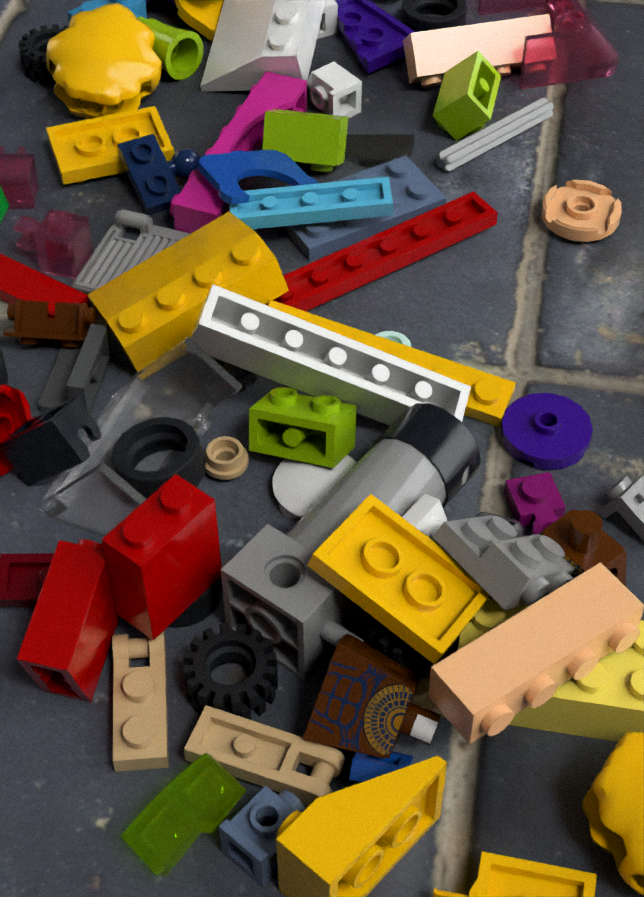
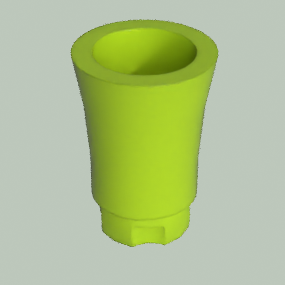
M137 17L138 20L148 25L154 32L155 43L153 50L162 61V69L176 80H183L190 77L198 69L202 61L204 48L202 39L197 33L178 29L154 18Z

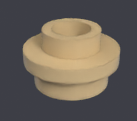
M218 437L212 440L204 451L206 460L205 471L216 479H234L242 475L249 464L247 450L239 440L233 437Z

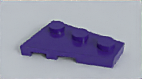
M335 0L338 5L337 27L367 74L405 57L403 40L415 31L370 0Z

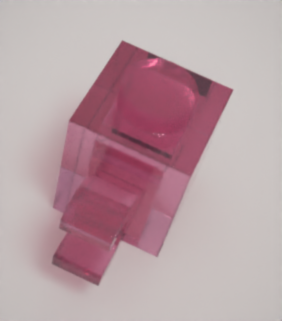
M4 146L0 147V186L9 203L8 209H35L39 181L34 154H26L24 146H19L17 154H5Z
M50 209L41 224L31 217L21 216L13 227L14 231L23 233L17 242V247L26 251L36 250L40 271L44 273L76 279L94 252L87 216Z

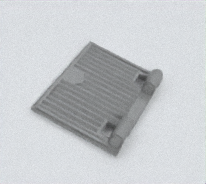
M124 209L118 210L115 215V221L71 287L84 293H91L191 233L153 225V219L146 214ZM128 227L140 229L141 233L136 241L122 238Z

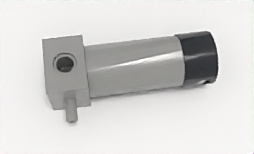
M416 403L408 408L374 442L373 447L286 534L266 524L221 569L225 622L228 623L229 631L236 632L237 623L246 625L247 635H250L254 628L262 632V641L268 638L273 644V652H276L277 663L303 681H306L346 634L352 635L364 642L363 639L348 630L349 606L353 601L307 566L312 554L370 494L374 495L401 517L424 493L439 499L444 508L477 473L480 466L479 447L471 432L458 418L447 410L430 403Z

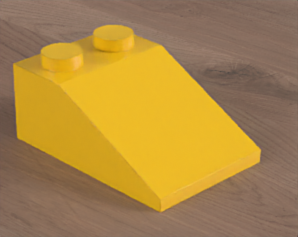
M435 756L318 797L303 812L297 810L291 813L281 824L276 835L279 892L285 897H366L440 818L447 762L441 757Z

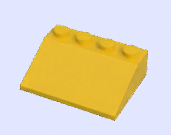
M227 212L87 295L142 379L189 351L187 346L198 315L213 284L264 305L268 304L270 300H274L288 292L289 289L277 258L260 236L231 212Z

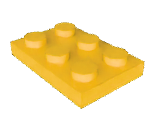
M155 106L46 128L48 142L63 185L81 183L89 179L109 175H120L126 172L117 154V144L154 134L166 161L171 160L174 154V148Z
M372 494L319 546L307 564L309 568L434 665L490 598V595L445 549Z

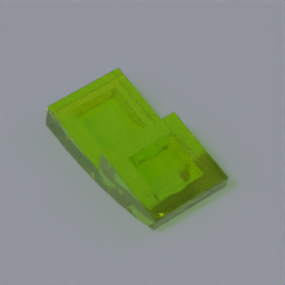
M205 753L169 783L138 815L121 837L156 875L167 876L202 832L212 834L247 790L211 754Z

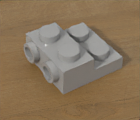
M489 515L445 521L433 536L504 610L523 605L529 607L573 579L570 575L575 568L564 558L565 552L557 542L540 534L516 538L517 532L514 527L498 516Z

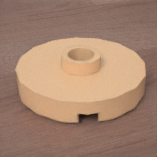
M586 180L567 181L564 187L558 189L557 185L551 187L544 195L541 218L548 229L556 235L571 241L590 242L601 240L614 233L618 227L621 218V202L618 198L615 200L611 196L612 191L604 185Z

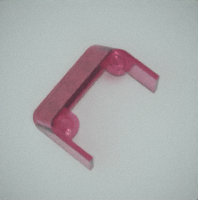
M479 0L478 13L480 16L545 7L554 22L555 32L525 36L519 83L521 90L608 77L616 72L619 54L584 0Z

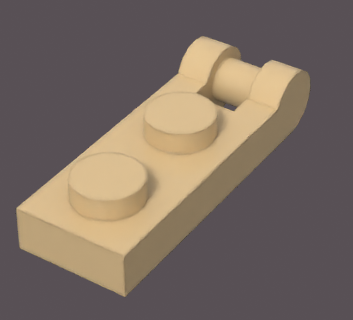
M165 631L155 640L149 637L130 639L129 634L113 635L115 772L169 768ZM150 657V666L131 668V659Z
M205 705L184 748L185 760L262 787L266 785L271 790L281 792L284 789L296 795L303 805L307 807L316 798L332 793V789L329 786L332 778L340 775L346 760L339 750L331 746L303 739L301 736ZM299 762L312 767L313 770L310 776L296 772Z

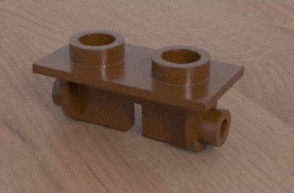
M17 299L16 303H9L7 308L8 320H14V326L4 331L3 336L17 337V342L20 344L35 345L44 343V339H59L60 346L82 347L89 331L88 325L95 324L96 310L95 308H88L87 303L56 302L55 318L49 317V301Z

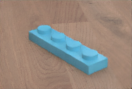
M389 177L246 190L244 192L250 195L248 203L229 204L230 212L253 230L393 216V200Z

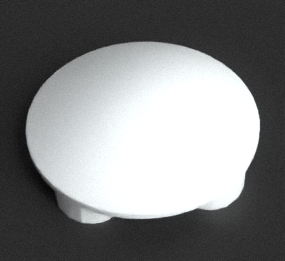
M347 455L335 468L285 458L275 470L272 481L273 493L279 503L282 515L290 519L302 518L357 462Z

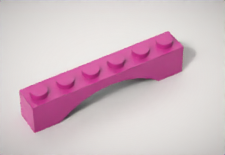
M266 71L259 82L251 87L247 99L242 105H238L234 117L227 126L222 128L218 140L212 148L206 150L205 155L231 153V151L240 150L244 152L257 150L263 145L265 111L282 109L307 112V80ZM198 168L190 173L187 184L179 194H175L170 206V215L174 217L175 230L193 233L225 213L230 212L229 203L219 198L218 191L199 172Z

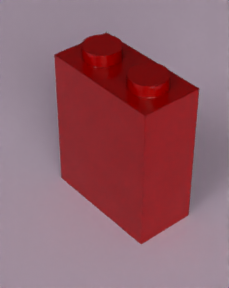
M177 474L173 475L101 539L116 614L152 640H155L221 576L222 566L215 499Z
M79 539L77 544L62 540L58 541L17 656L18 662L43 692L92 703L112 637L120 618L115 611L102 544L88 539Z

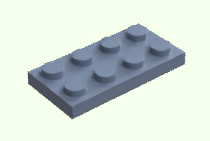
M403 156L332 181L389 177L393 200V216L281 227L306 258L311 261L351 246L446 204L447 198L407 156Z

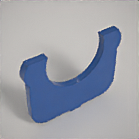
M240 150L231 151V153L205 155L200 158L198 165L199 172L218 191L219 198L229 204L249 202L250 195L245 193L238 185V182L246 177H271L284 181L291 186L318 183L314 178L307 176L288 155L276 150L245 152Z

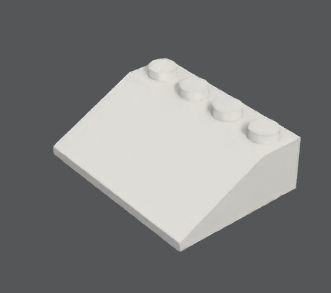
M224 0L201 81V91L250 90L254 84L259 82L266 71L308 80L326 0Z

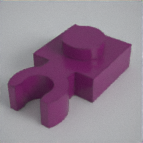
M550 472L505 480L504 494L514 518L520 522L522 527L532 525L531 535L540 534L546 527L565 514L566 506Z

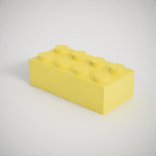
M489 598L460 634L458 650L528 606L523 605L504 610L494 599ZM641 620L639 624V637L627 650L622 653H616L615 651L609 653L599 660L596 667L587 676L580 680L571 678L557 687L556 692L547 702L537 708H532L530 705L514 715L509 725L618 742L626 732H644V621Z

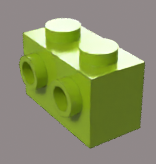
M476 51L444 73L432 115L439 127L448 131L456 141L468 133L473 134L481 130L492 117L501 75L479 51Z
M282 109L265 111L262 150L280 151L288 155L295 163H310V170L331 172L333 171V166H338L344 163L348 116Z
M279 387L272 389L249 408V451L335 468L355 448L357 405L343 403L338 397L331 395L311 397L298 394V391L293 388Z

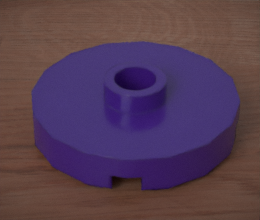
M532 393L516 399L506 408L500 432L502 443L513 458L522 462V458L532 462V467L556 470L574 465L584 457V452L589 448L593 428L589 415L579 404L571 399L552 393Z

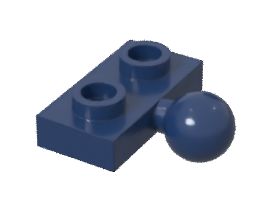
M154 134L117 144V154L146 215L170 209L173 197L181 192L174 175L182 179H188L190 173L193 170L196 171L199 165V155L190 148L177 150L172 155L171 160L166 161Z

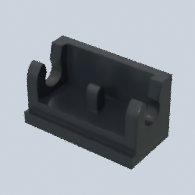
M80 395L24 421L0 443V450L28 486L82 464L91 456L86 444L78 436L79 428L85 430L91 441L95 442L101 439L100 429L84 408L83 404L85 401Z

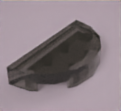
M347 134L345 156L348 157L349 155L359 160V165L367 168H372L403 156L409 157L413 152L415 134Z

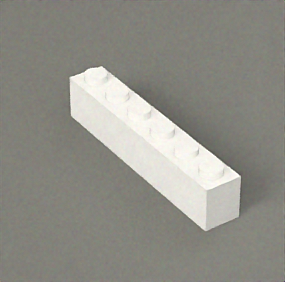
M214 284L201 307L187 346L315 397L321 395L338 397L343 403L357 405L356 413L389 426L416 403H430L441 407L462 422L471 389L469 385Z

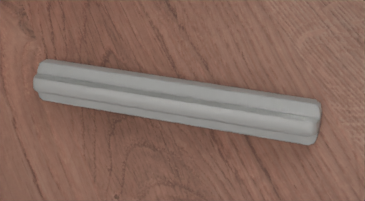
M545 97L539 98L437 153L438 161H436V165L446 173L462 166L553 116V103L548 102Z

